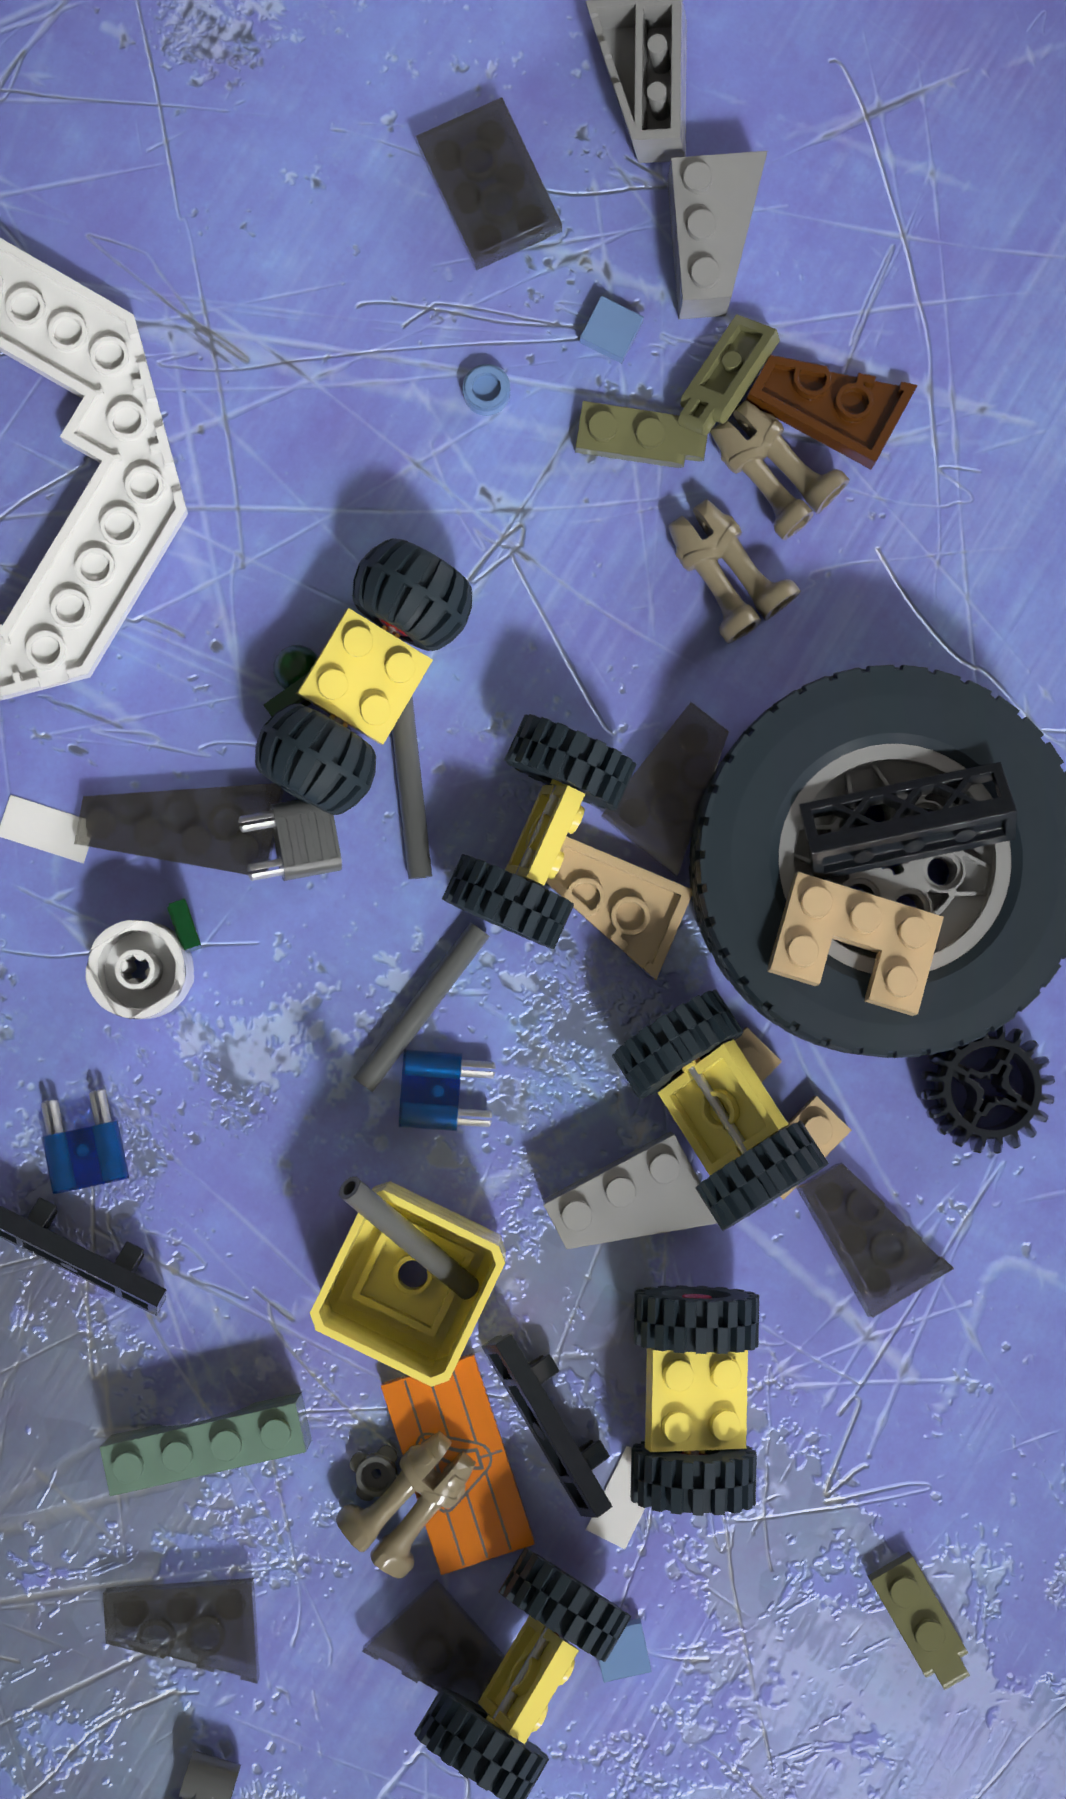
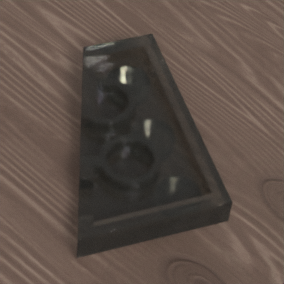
M254 1578L106 1588L103 1592L106 1644L162 1659L166 1656L194 1663L196 1668L211 1672L217 1669L239 1675L241 1680L258 1683L260 1673Z

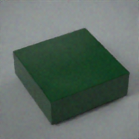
M185 898L169 903L167 909L178 941L184 950L192 952L201 949L202 946Z

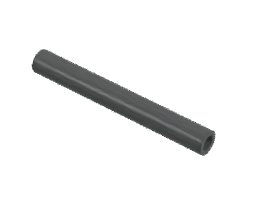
M412 696L393 727L392 734L408 879H421L432 877Z
M470 922L356 1073L354 1078L372 1092L375 1090L489 939V935Z
M350 1177L344 1181L339 1190V1196L342 1200L461 1299L467 1300L476 1294L479 1288L477 1278L359 1178Z

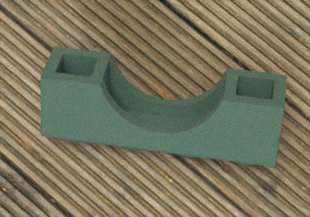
M302 1392L255 1402L240 1410L199 1422L174 1426L157 1424L113 1434L100 1446V1452L109 1495L114 1496L305 1453L312 1438Z

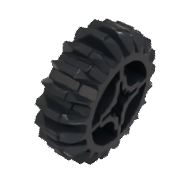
M1003 1025L994 1032L990 1031L989 1034L987 1033L986 1036L945 1051L947 1053L945 1057L940 1054L928 1055L927 1059L931 1063L938 1065L936 1073L932 1071L922 1072V1079L934 1081V1089L922 1091L921 1098L937 1100L938 1104L930 1107L926 1114L928 1118L932 1119L945 1116L937 1127V1131L940 1134L946 1135L956 1128L952 1140L954 1145L962 1147L970 1138L971 1151L981 1153L987 1140L990 1151L998 1154L1002 1152L1003 1137L1011 1148L1016 1149L1021 1146V1140L1017 1131L1020 1130L1022 1134L1033 1138L1037 1132L1030 1123V1120L1032 1118L1040 1122L1048 1120V1115L1038 1110L1040 1102L1046 1104L1054 1103V1096L1042 1093V1085L1054 1084V1076L1040 1075L1039 1073L1040 1069L1049 1064V1059L1045 1056L1031 1058L1039 1045L1035 1040H1029L1020 1046L1023 1038V1031L1020 1029H1012L1005 1038L1006 1030L1005 1025ZM989 1046L999 1049L995 1058H989L985 1066L979 1070H974L960 1064L966 1055L976 1049ZM1011 1059L1017 1064L1022 1075V1097L1009 1084V1075L1013 1068L1009 1064ZM952 1077L960 1082L966 1090L967 1098L963 1106L966 1112L963 1117L953 1102L951 1093ZM969 1077L991 1080V1085L996 1088V1092L1005 1097L985 1095L984 1101L982 1098L985 1092L984 1089L979 1086V1083ZM996 1105L1009 1107L1015 1111L1007 1120L998 1125L984 1128L976 1127L980 1117H986L988 1112Z

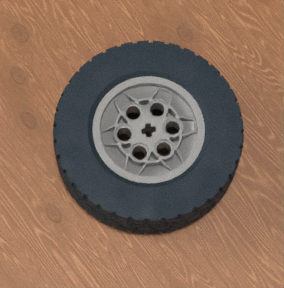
M894 665L867 666L866 669L857 667L836 672L833 676H824L803 685L800 689L792 691L765 710L740 735L717 766L703 793L693 824V833L691 834L689 877L696 919L699 922L702 930L701 934L708 950L712 953L715 963L727 981H730L734 989L758 1013L776 1026L778 1025L784 1029V1031L814 1045L843 1053L883 1058L920 1057L952 1050L958 1046H964L986 1036L988 1032H994L1012 1020L1018 1011L1022 1012L1040 995V989L1049 984L1061 967L1059 964L1060 960L1066 959V772L1060 766L1064 762L1051 742L1045 744L1041 739L1044 734L1028 717L1022 719L1017 715L1020 710L1001 696L994 698L990 695L991 690L970 680L964 683L960 680L961 677L936 669L930 672L926 667L901 665L898 668L894 667ZM1001 762L1017 809L1015 840L900 863V865L893 867L895 875H893L890 868H876L823 879L846 887L858 886L866 893L895 902L900 896H907L914 901L917 909L944 917L917 1015L910 1016L865 1002L877 953L832 939L821 982L817 986L767 972L793 876L797 872L813 876L810 866L809 846L800 815L799 804ZM993 781L971 785L965 793L978 801L998 797ZM935 793L920 796L915 806L931 812L942 809L948 800ZM879 804L884 811V821L891 820L897 810L885 804ZM834 814L814 818L818 835L840 831L846 823V820ZM932 859L942 860L949 869V877L944 885L933 883L927 874V867Z

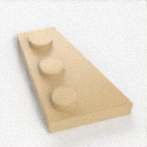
M566 836L560 850L564 852L562 865L553 879L548 878L545 884L559 896L574 903L573 908L653 979L657 980L692 897V889Z

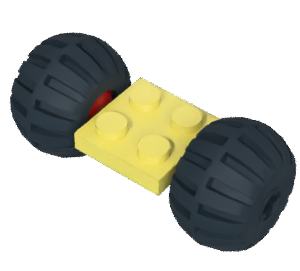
M392 538L372 548L358 565L353 580L352 595L354 605L368 619L350 608L346 609L297 692V695L331 714L330 717L302 704H290L276 712L262 727L256 743L255 765L258 771L286 792L331 815L343 814L356 806L371 788L376 773V754L369 743L346 727L349 725L380 745L385 743L433 661L405 642L426 651L439 650L451 643L463 631L472 609L473 592L468 580L444 560L406 540Z

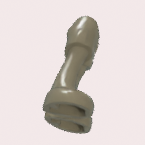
M744 400L735 408L733 415L742 430L750 437L749 440H746L728 421L724 424L718 423L710 432L721 451V460L730 471L735 474L743 471L767 498L776 516L773 524L774 531L782 540H787L811 520L814 512L819 514L847 486L850 479L843 471L833 469L823 475L811 470L799 459L781 436L784 431L781 422L773 414L764 413L749 401ZM766 457L790 479L802 494L806 503L801 499H796L779 482L764 462Z
M705 499L693 508V512L708 538L702 540L694 527L683 516L669 524L668 528L676 546L675 555L687 571L696 570L715 596L723 615V621L719 627L720 635L729 644L754 630L760 624L761 618L754 608L746 604L737 594L718 563L719 559L722 558L743 584L752 598L756 609L765 621L786 607L801 591L796 583L790 579H784L779 582L768 580L756 568L738 538L742 531L738 523L732 516L724 514L712 502Z
M440 1431L430 1436L423 1443L409 1448L399 1462L402 1471L375 1503L366 1509L355 1504H348L343 1506L336 1515L337 1525L346 1539L359 1552H365L399 1508L415 1492L421 1494L399 1525L390 1534L385 1535L370 1553L371 1560L375 1566L398 1579L404 1578L414 1566V1558L410 1549L420 1531L441 1507L451 1508L460 1500L461 1496L466 1492L465 1484L476 1464L471 1457L462 1451L443 1469L442 1473L437 1472L434 1467L438 1465L452 1444V1441Z

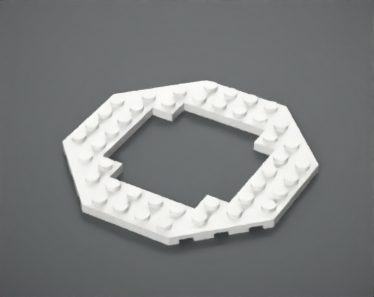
M0 238V352L82 398L60 437L64 443L99 462L100 465L3 625L0 624V701L90 678L188 515L134 314Z

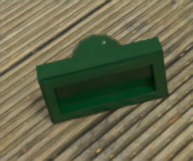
M291 645L284 648L276 656L273 664V674L277 683L284 690L263 704L271 717L290 704H302L307 707L312 704L297 695L298 690L318 658L317 654L310 648L303 645Z

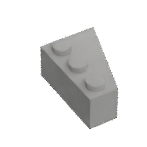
M683 0L586 1L593 29L638 163L670 162L671 158L686 157L687 19Z
M768 151L671 158L667 184L679 319L726 316Z
M671 1131L543 1199V1206L566 1249L717 1224L695 1189L700 1181L675 1134Z

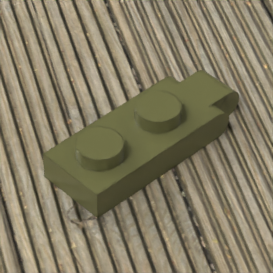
M736 314L683 393L680 405L684 409L678 419L679 426L706 436L716 422L726 423L780 342L777 329Z
M583 401L575 453L682 468L684 467L685 460L704 461L708 434L703 436L679 426L678 419L680 415Z
M907 1552L868 1575L870 1582L924 1676L928 1678L935 1674L944 1690L969 1677L970 1674L960 1659L969 1653L912 1554Z

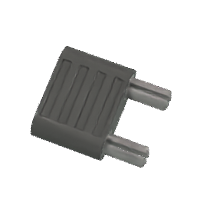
M298 799L270 804L269 811L239 817L238 823L266 818L271 820L239 826L243 833L272 828L277 859L249 864L247 871L279 866V869L248 874L251 881L281 876L283 881L342 870L334 815Z

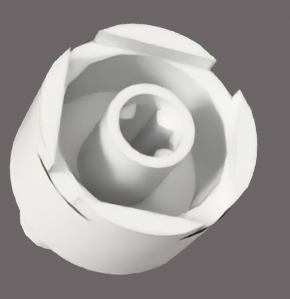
M126 920L116 923L105 929L95 939L90 949L91 952L85 976L88 988L101 1007L124 1018L150 1019L165 1015L175 1009L185 999L194 983V966L190 951L184 950L178 941L176 932L158 923L144 920ZM136 959L149 963V968L145 971L146 980L132 977L131 973L137 969L134 962Z

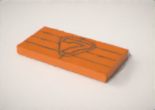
M475 1353L460 1357L450 1380L433 1387L408 1375L382 1383L381 1389L403 1455L411 1446L423 1443L430 1436L440 1431L452 1441V1444L438 1465L434 1467L437 1472L442 1473L443 1469L462 1451L476 1462L465 1484V1494L461 1496L460 1500L453 1507H441L425 1525L441 1575L534 1545L535 1539ZM415 1492L416 1498L418 1500L421 1494Z

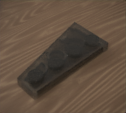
M271 783L83 796L74 844L242 875L269 871V868L247 871L249 864L271 860L274 845L272 828L243 833L239 826L271 821L270 818L238 823L240 816L269 811L270 804L281 803L284 790L277 784Z

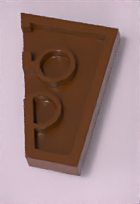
M770 355L746 400L760 410L773 414L778 420L871 470L918 385L901 382L899 386L875 381L876 376L858 373L854 377L830 372L827 366Z

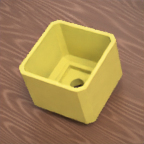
M389 1181L373 1187L372 1190L479 1281L478 1291L470 1299H461L428 1270L427 1280L423 1285L419 1287L406 1286L400 1279L399 1270L405 1262L415 1259L358 1213L310 1311V1315L316 1331L433 1387L450 1380L505 1265L506 1249L500 1234Z

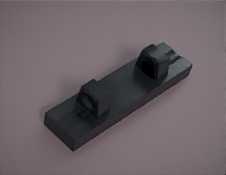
M39 1198L27 1218L0 1206V1238L155 1316L158 1315L166 1300V1289L135 1274L144 1257V1249L127 1241L113 1263L48 1230L58 1213L56 1205Z
M512 1334L496 1336L481 1347L580 1516L598 1518L612 1508L611 1502L592 1472L593 1469L610 1457L601 1440H589L578 1448L541 1385L559 1372L551 1355H540L528 1363Z

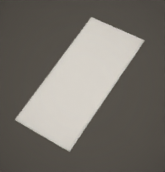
M10 795L0 824V837L84 864L97 822Z
M626 1446L604 1491L613 1507L598 1518H591L586 1528L587 1531L623 1549H626L645 1508L638 1506V1503H633L630 1498L631 1447Z

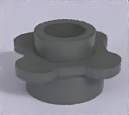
M384 1445L378 1452L370 1454L357 1452L352 1456L350 1469L356 1473L358 1485L356 1494L360 1499L371 1501L374 1497L382 1496L399 1475L395 1465L397 1452L393 1447ZM379 1469L381 1476L378 1478L374 1477L372 1471Z

